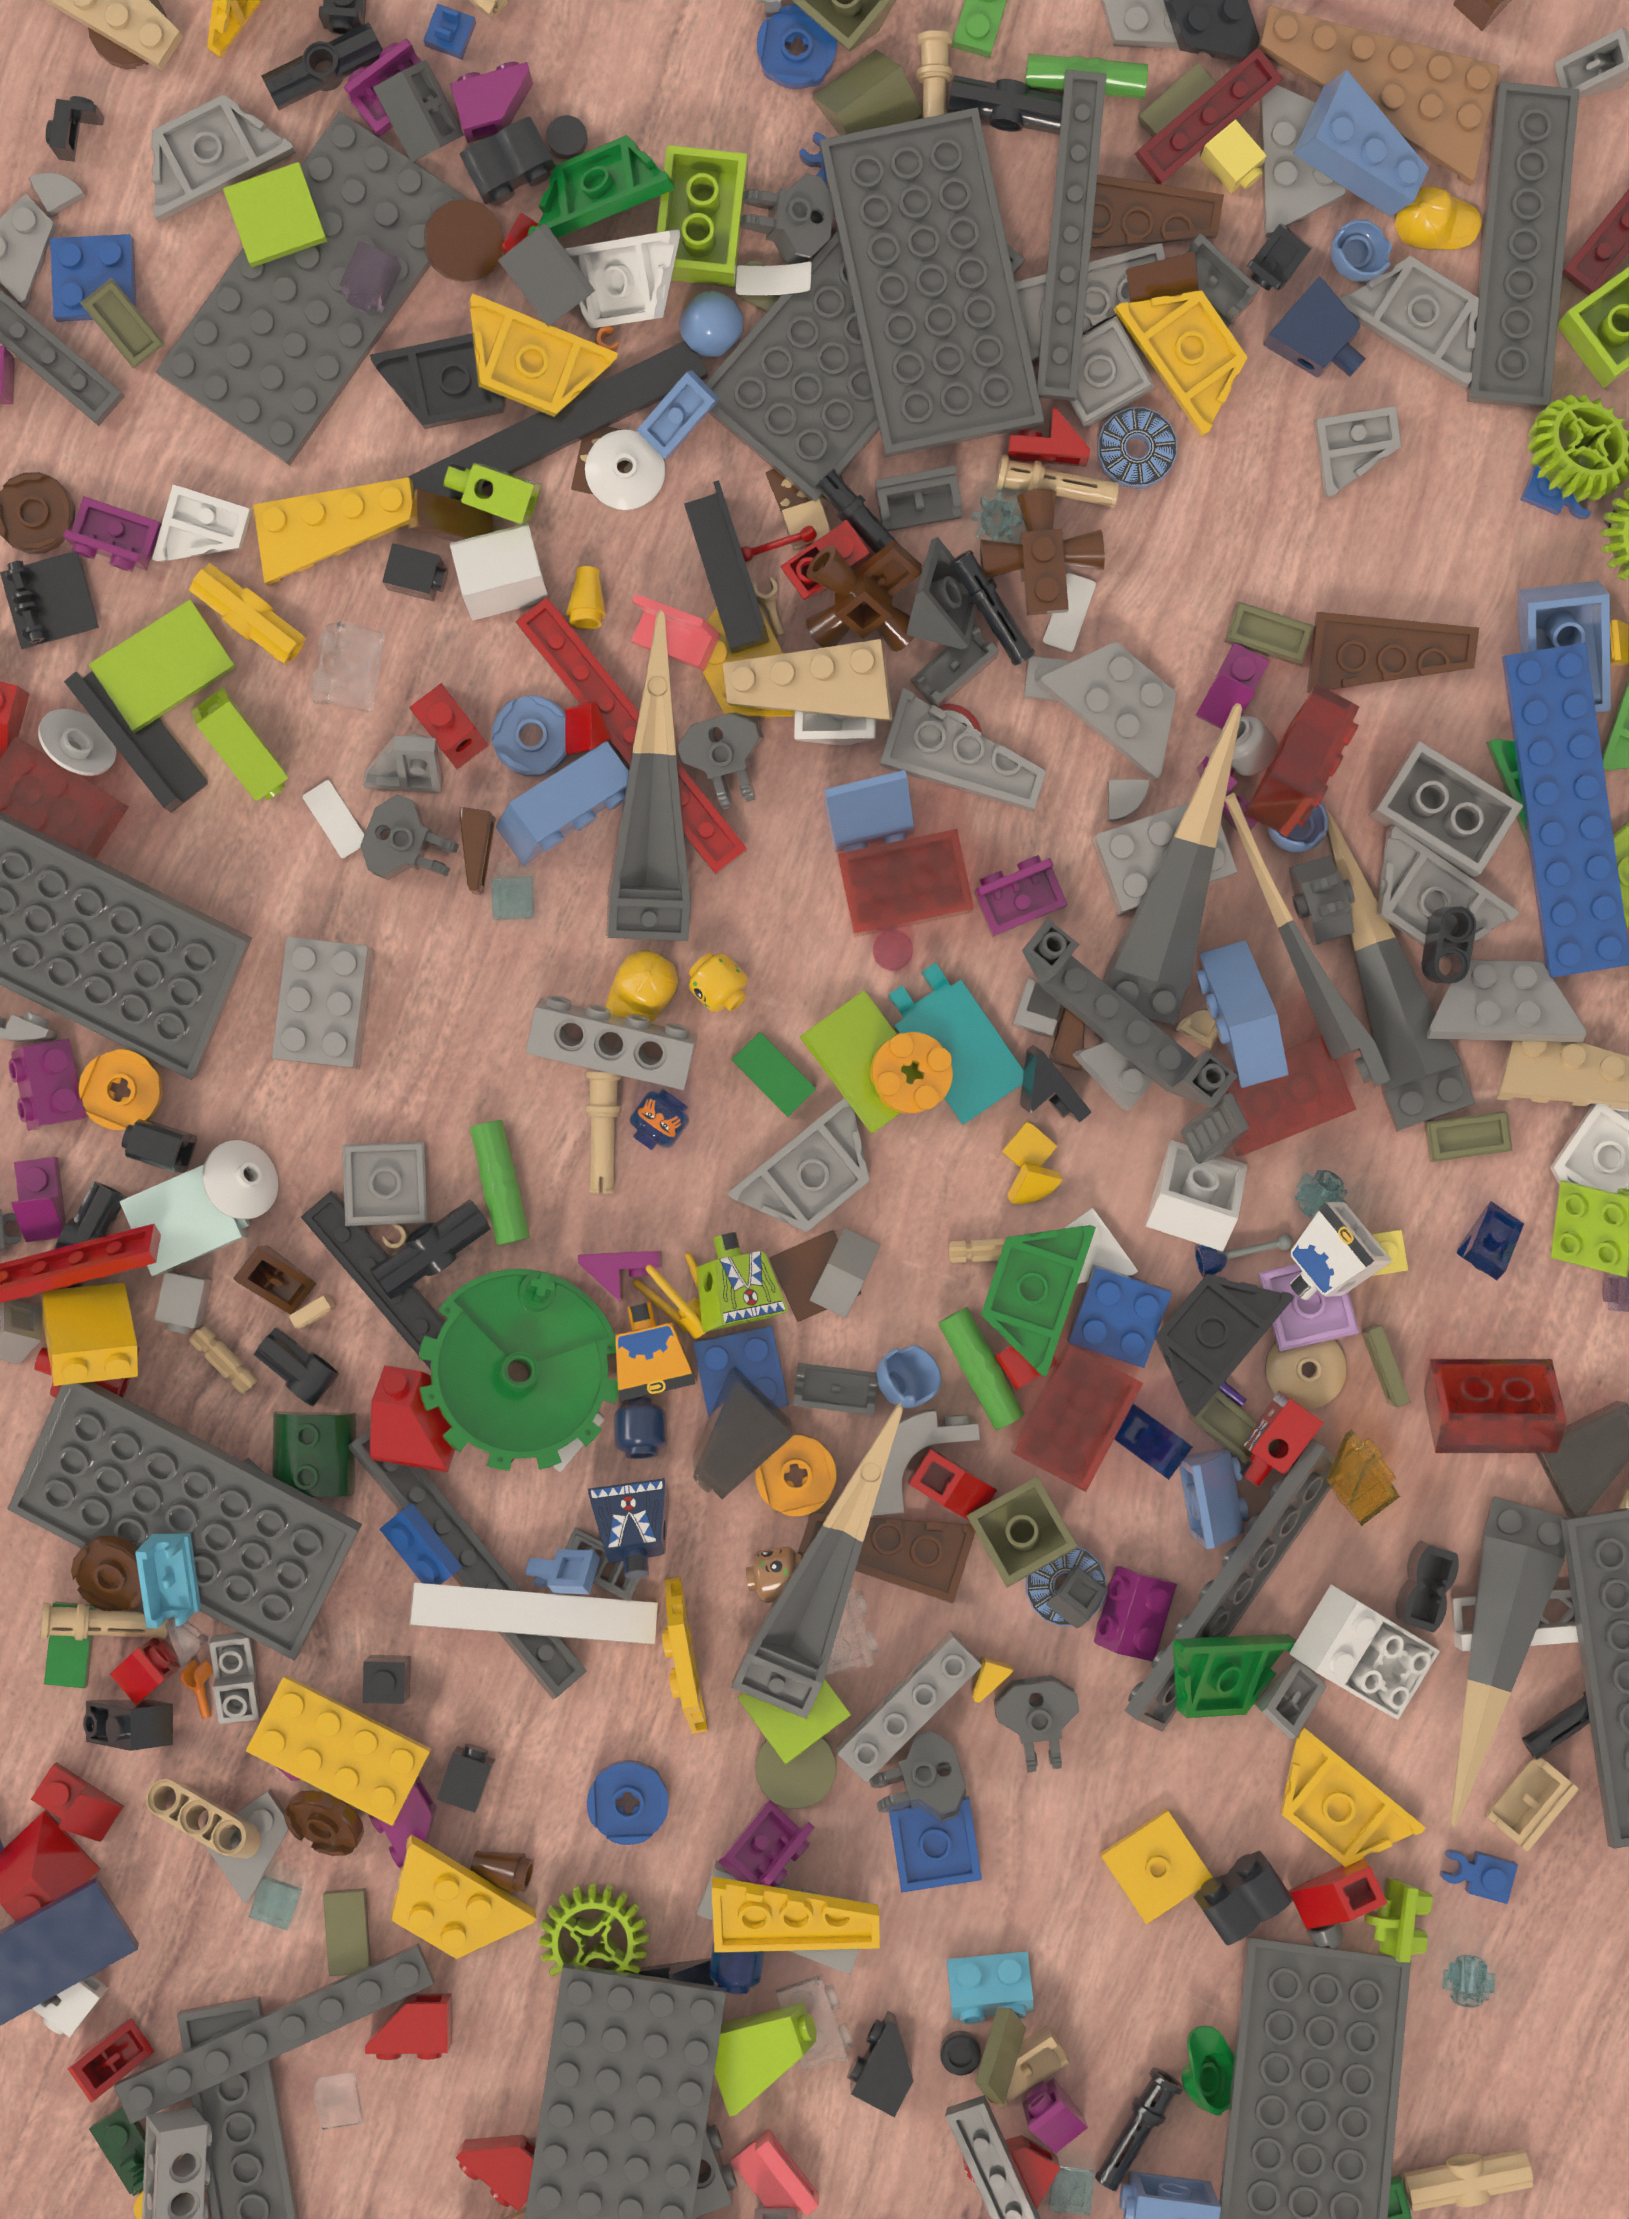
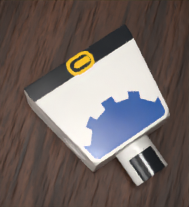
M1326 1202L1291 1250V1257L1301 1268L1302 1272L1290 1283V1286L1304 1300H1308L1317 1290L1325 1297L1342 1296L1387 1266L1392 1259L1345 1202Z

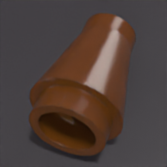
M477 1850L473 1856L470 1870L487 1881L515 1894L517 1890L526 1892L533 1874L534 1861L533 1859L526 1858L525 1853L483 1852Z

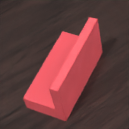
M635 594L632 602L644 612L631 642L638 647L651 650L656 616L661 609L665 614L668 658L705 671L721 634L702 618Z
M769 2129L730 2159L732 2165L766 2208L796 2207V2213L801 2210L807 2216L819 2206V2193Z

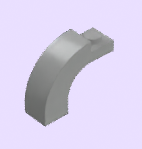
M935 1409L919 1411L901 1419L871 1516L904 1513L902 1478L910 1459L917 1452L930 1445L980 1440L977 1421L969 1422V1415H953L944 1417L945 1424H937Z

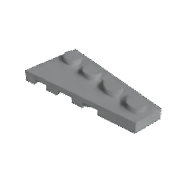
M903 687L881 758V767L894 771L905 770L907 775L1034 812L1046 770L1005 746H999L982 736L981 732L969 725L965 726L948 716L947 712L935 705H929L916 697L913 692Z

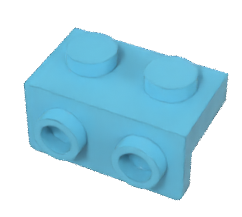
M1028 1951L947 1959L952 2019H961V2022L965 2024L980 2023L985 2020V2017L995 2016L998 2007L1011 2008L1019 2019L1025 2017L1026 2013L1033 2012L1034 2000Z

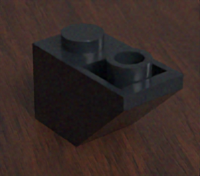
M144 1699L137 1705L132 1700L86 1701V1714L83 1720L86 1742L129 1751L173 1745V1703Z
M887 2011L883 2021L876 2019L866 2038V2042L870 2043V2046L864 2058L860 2056L855 2058L847 2078L851 2080L852 2096L895 2118L914 2080L912 2067L896 2016Z

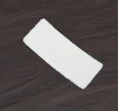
M809 261L778 266L738 265L736 294L783 295L809 291L811 288L812 263Z
M1066 573L1069 610L1064 613H1052L1043 642L1059 649L1073 652L1096 582L1072 573Z
M329 780L324 781L303 795V800L341 858H345L361 848L360 845L364 833Z

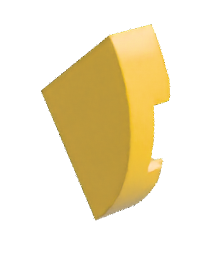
M1024 1163L1007 1193V1197L1013 1204L1036 1202L1052 1193L1063 1179L1058 1171Z

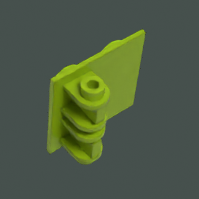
M1561 1180L1550 1258L1628 1277L1629 1189L1619 1188L1617 1193Z

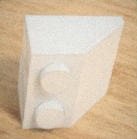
M1171 1140L1151 1198L1146 1227L1223 1251L1239 1217L1248 1164L1223 1156L1198 1164L1186 1144Z

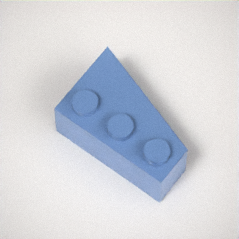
M1347 69L1323 87L1293 152L1295 156L1389 217L1414 202L1429 169Z
M1246 940L1199 953L1202 970L1196 971L1197 982L1201 994H1209L1205 996L1211 1018H1217L1215 1020L1217 1032L1221 1043H1226L1236 1075H1238L1240 1087L1244 1088L1289 1075L1278 1015Z

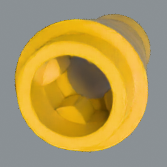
M582 566L576 569V578L566 615L570 617V625L575 628L597 629L602 626V619L606 617L600 583V570L598 568Z

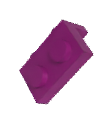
M407 38L399 44L394 42L388 45L380 53L379 59L368 68L361 67L354 71L348 78V83L344 86L348 100L378 138L391 129L393 125L373 87L397 73L422 62Z
M83 496L72 530L65 529L63 538L73 545L71 551L81 556L95 559L96 554L111 558L109 564L119 569L133 572L134 567H138L147 571L162 524L147 517Z
M1037 855L1018 863L1019 871L1004 877L1002 871H998L979 880L981 887L976 888L974 894L992 937L1068 905L1052 868L1054 864L1051 858L1041 861L1040 856Z
M69 1039L22 1046L11 1053L12 1059L9 1060V1073L12 1081L18 1084L20 1098L17 1101L18 1114L21 1121L26 1122L28 1131L36 1130L43 1126L86 1118L83 1101L79 1095V1082Z
M1116 1566L1108 1586V1594L1101 1618L1097 1623L1094 1643L1117 1654L1153 1662L1177 1584L1166 1579L1138 1573L1122 1566Z
M769 1800L759 1809L718 1862L738 1881L777 1887L788 1873L784 1868L790 1859L796 1861L809 1847L810 1842L806 1838L815 1827L810 1822H807L799 1828Z

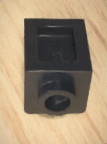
M323 0V6L319 7V18L324 29H328L331 33L337 35H344L364 25L366 0Z

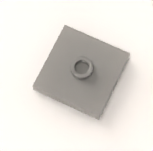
M1117 316L1082 336L1077 398L1075 401H1070L1083 427L1086 429L1156 389Z
M424 1142L342 1145L345 1226L427 1223Z

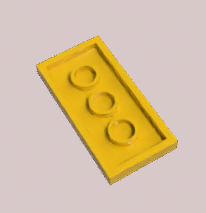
M285 1675L261 1719L246 1752L393 1826L432 1749Z

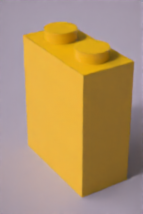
M125 1282L42 1292L43 1325L53 1386L138 1377L137 1341Z

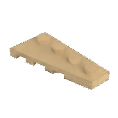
M1511 1041L1496 1099L1511 1100L1512 1097L1529 1098L1530 1102L1548 1103L1549 1100L1567 1101L1575 1106H1588L1590 1103L1606 1104L1609 1108L1629 1110V1057L1582 1042Z

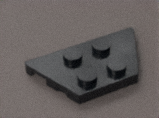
M1163 0L1180 51L1194 54L1207 53L1212 58L1228 60L1229 58L1243 60L1258 48L1260 36L1248 0Z
M473 334L370 355L374 367L424 429L503 413L507 398L478 385Z
M1210 1274L1205 1275L1155 1336L1158 1347L1190 1416L1194 1419L1291 1303L1294 1299L1292 1294L1258 1288L1257 1285L1244 1282L1236 1283Z

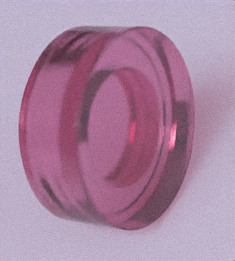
M887 930L881 933L873 945V957L876 963L885 970L897 971L904 968L910 962L913 955V945L910 938L899 930Z

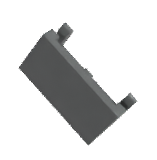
M427 60L417 63L373 87L411 162L464 136Z
M1200 233L1186 253H1195L1199 291H1203L1228 328L1254 301L1259 287Z
M949 466L876 480L875 493L881 524L888 531L961 518L962 503L956 467Z
M977 626L973 627L967 648L961 650L948 646L910 679L931 705L940 708L997 658L999 649L993 642L988 643L980 634L981 630Z
M798 1363L793 1406L874 1415L878 1386L876 1372Z

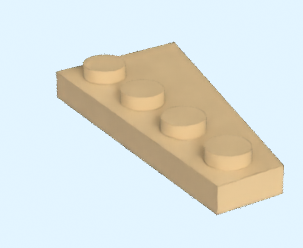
M43 0L161 71L183 38L180 31L149 0Z
M881 639L723 663L726 700L730 706L778 711L789 710L807 714H828L847 718H867L893 722L885 647Z

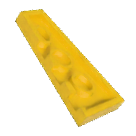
M407 477L253 504L264 583L268 586L282 581L281 578L287 575L307 570L321 560L333 555H341L350 551L351 547L369 539L372 541L408 525L414 498L413 480Z
M712 1876L714 1952L880 1948L879 1905Z

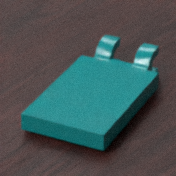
M935 962L921 972L933 990L930 994L914 1004L902 985L891 992L888 997L904 1018L894 1025L899 1034L919 1032L936 1039L950 1053L953 1077L950 1089L944 1099L960 1123L964 1125L1022 1085L1024 1070L963 981L959 980L951 986Z

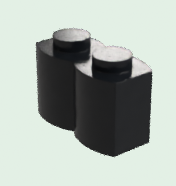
M530 116L510 124L497 134L480 140L459 153L484 204L493 202L495 205H499L510 200L515 195L514 190L519 186L527 183L530 186H535L544 182L550 177V171L555 167L554 161Z
M138 1119L134 1125L129 1124L127 1126L121 1146L126 1149L125 1156L127 1158L173 1173H184L189 1167L197 1143V1136L150 1120Z
M1421 1540L1414 1546L1407 1564L1408 1580L1401 1587L1396 1600V1616L1399 1620L1407 1625L1433 1633L1440 1627L1447 1610L1446 1592L1452 1587L1458 1574L1459 1559L1457 1553Z
M1261 1851L1241 1856L1227 1874L1208 1879L1194 1895V1899L1226 1946L1234 1944L1249 1935L1260 1922L1278 1915L1293 1901V1897Z

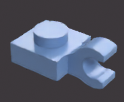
M558 1549L555 1560L530 1558L525 1574L527 1576H536L535 1586L549 1587L553 1593L590 1594L600 1557L594 1550Z

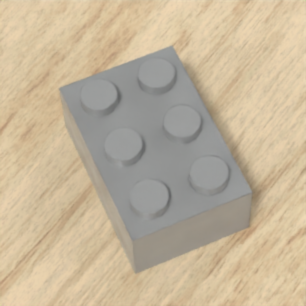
M1418 741L1409 749L1368 816L1388 829L1390 826H1397L1473 879L1481 875L1523 805Z
M1189 803L1096 834L1091 840L1117 916L1137 910ZM1221 822L1209 885L1231 878L1238 872Z
M295 937L286 938L272 1058L281 1061L360 1070L374 950L363 945Z

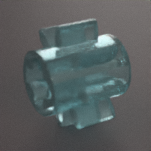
M998 492L996 499L990 502L987 498L981 497L980 505L983 508V512L976 511L972 514L973 521L981 522L976 536L981 537L986 534L992 537L991 541H998L999 537L1005 535L1007 539L1013 540L1014 532L1010 526L1021 525L1023 519L1018 515H1013L1018 501L1014 500L1008 503L1002 500V492ZM995 511L1001 512V519H1003L1001 526L993 525V518L991 517Z
M1317 1170L1313 1177L1308 1173L1303 1175L1296 1186L1299 1191L1295 1199L1299 1201L1301 1211L1313 1219L1326 1202H1345L1344 1197L1348 1192L1344 1189V1183L1338 1175L1328 1170Z
M1461 1955L1455 1959V1963L1449 1962V1969L1443 1971L1442 1989L1451 1990L1450 1997L1454 2003L1463 2007H1478L1483 2004V2000H1489V1993H1494L1495 1974L1487 1972L1488 1965H1486L1483 1959L1472 1955Z

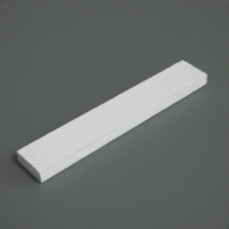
M413 1583L409 1625L655 1644L658 1603Z

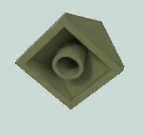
M791 0L849 52L879 32L896 0Z
M877 49L812 96L813 101L839 135L913 121L923 116V110L902 67Z
M1038 1476L967 1515L1006 1588L1078 1548Z

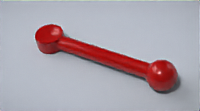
M806 526L797 534L753 548L744 546L741 548L745 562H749L755 555L801 540L803 542H810L816 538L817 532L813 526Z

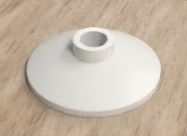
M617 430L604 435L592 446L585 464L586 480L593 495L606 506L617 510H634L651 502L661 490L665 479V463L663 457L639 432ZM627 460L632 464L633 467L629 473L618 471L617 466L621 461Z
M56 709L47 713L39 724L38 737L43 749L61 767L77 774L92 776L106 772L114 763L116 747L91 716L73 709Z
M241 1140L224 1142L211 1151L204 1163L203 1184L205 1191L215 1207L224 1214L236 1219H253L268 1211L275 1202L279 1186L278 1175L271 1159L256 1145ZM244 1171L248 1173L251 1182L244 1177Z

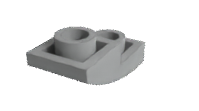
M26 1011L24 1017L11 1014L6 1027L3 1026L6 1019L0 1017V1039L42 1042L54 1040L58 1034L57 1031L47 1028L48 1019Z
M243 1633L211 1636L208 1644L215 1678L212 1688L219 1724L259 1720V1688L252 1638Z

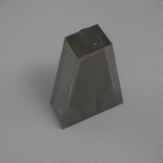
M736 1366L729 1371L692 1456L694 1480L707 1493L714 1491L721 1499L725 1498L794 1436L791 1420Z
M1615 1401L1531 1444L1567 1517L1586 1515L1629 1461V1406L1627 1403Z

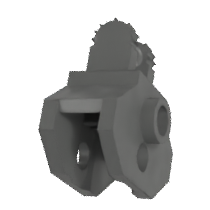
M805 174L789 190L780 188L777 193L755 189L744 191V203L768 209L769 214L768 217L756 214L743 215L740 221L741 228L766 234V240L774 242L786 264L808 262L830 240L834 209L830 191L822 177Z
M735 712L692 724L677 746L681 761L706 772L708 780H713L719 803L723 809L732 807V796L724 776L729 773H737L741 794L747 802L756 800L748 768L752 767L750 762L751 756L764 739L760 722ZM717 727L723 732V738L720 741L714 736V731Z
M396 795L375 807L360 845L368 871L386 880L394 878L409 868L419 870L420 867L447 877L450 868L446 864L424 858L427 847L431 844L448 853H457L459 844L435 835L429 828L425 827L418 805L413 800L400 795ZM385 830H390L389 837L381 840V834Z
M1325 856L1289 868L1294 896H1292L1294 909L1298 918L1302 919L1312 944L1317 945L1324 941L1354 933L1351 914V903L1355 902L1354 892L1349 880L1342 879L1341 873L1338 872L1331 856Z
M1052 1675L1011 1680L993 1699L995 1716L1000 1724L1019 1735L1020 1742L1024 1747L1027 1773L1036 1772V1767L1038 1766L1033 1742L1048 1740L1049 1762L1053 1769L1062 1768L1059 1739H1062L1061 1730L1079 1712L1077 1694L1072 1687ZM1033 1693L1041 1694L1037 1701H1030L1029 1697Z
M932 1730L915 1736L907 1759L899 1761V1767L875 1774L869 1780L871 1788H883L903 1781L905 1785V1792L884 1797L876 1803L879 1812L884 1813L911 1805L912 1809L920 1807L941 1822L958 1816L967 1793L966 1783L954 1745ZM944 1770L950 1772V1774L945 1777L939 1775V1773Z

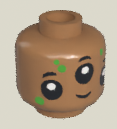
M779 1547L756 1552L753 1558V1566L746 1567L749 1591H757L759 1598L765 1603L774 1602L802 1558V1554L796 1555L795 1551L790 1547Z

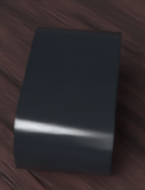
M1462 906L1441 907L1430 916L1421 961L1422 972L1429 981L1434 983H1457L1467 975L1470 968L1476 932V919L1469 909ZM1451 914L1458 921V929L1453 936L1446 929V921ZM1443 955H1447L1452 964L1451 970L1446 976L1439 969V962Z

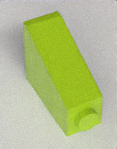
M221 687L191 709L196 726L256 802L263 797L269 800L285 788L283 782L289 778L285 769L224 687Z
M804 2002L722 2022L714 2073L729 2117L741 2112L800 2060L817 2042L816 2025L812 2016L807 2014Z

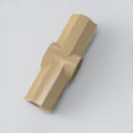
M1524 2149L1483 2157L1476 2153L1459 2154L1447 2159L1444 2165L1403 2173L1405 2190L1412 2211H1420L1453 2203L1460 2207L1482 2205L1488 2202L1492 2195L1532 2188L1534 2180L1527 2153Z

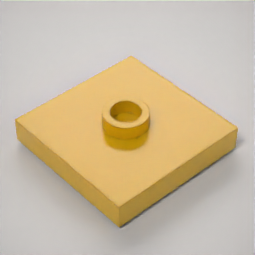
M1167 1808L1100 1853V1856L1146 1925L1199 1890L1205 1881L1213 1878Z

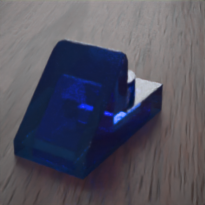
M1490 1201L1458 1247L1457 1254L1471 1263L1476 1269L1488 1274L1497 1281L1506 1272L1524 1223Z
M1132 1403L1109 1434L1111 1438L1168 1480L1193 1448V1446L1134 1403Z

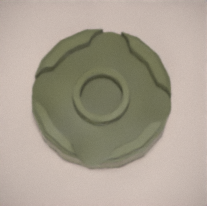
M824 1737L787 1765L784 1764L767 1739L761 1745L756 1758V1779L762 1792L773 1803L788 1809H803L820 1802L831 1790L836 1776L835 1755L829 1742Z

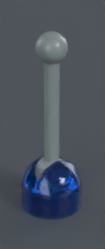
M1283 1234L1274 1241L1229 1251H1220L1204 1245H1196L1195 1258L1198 1270L1202 1277H1205L1206 1274L1215 1275L1224 1269L1228 1259L1276 1248L1289 1250L1293 1245V1239L1291 1236Z

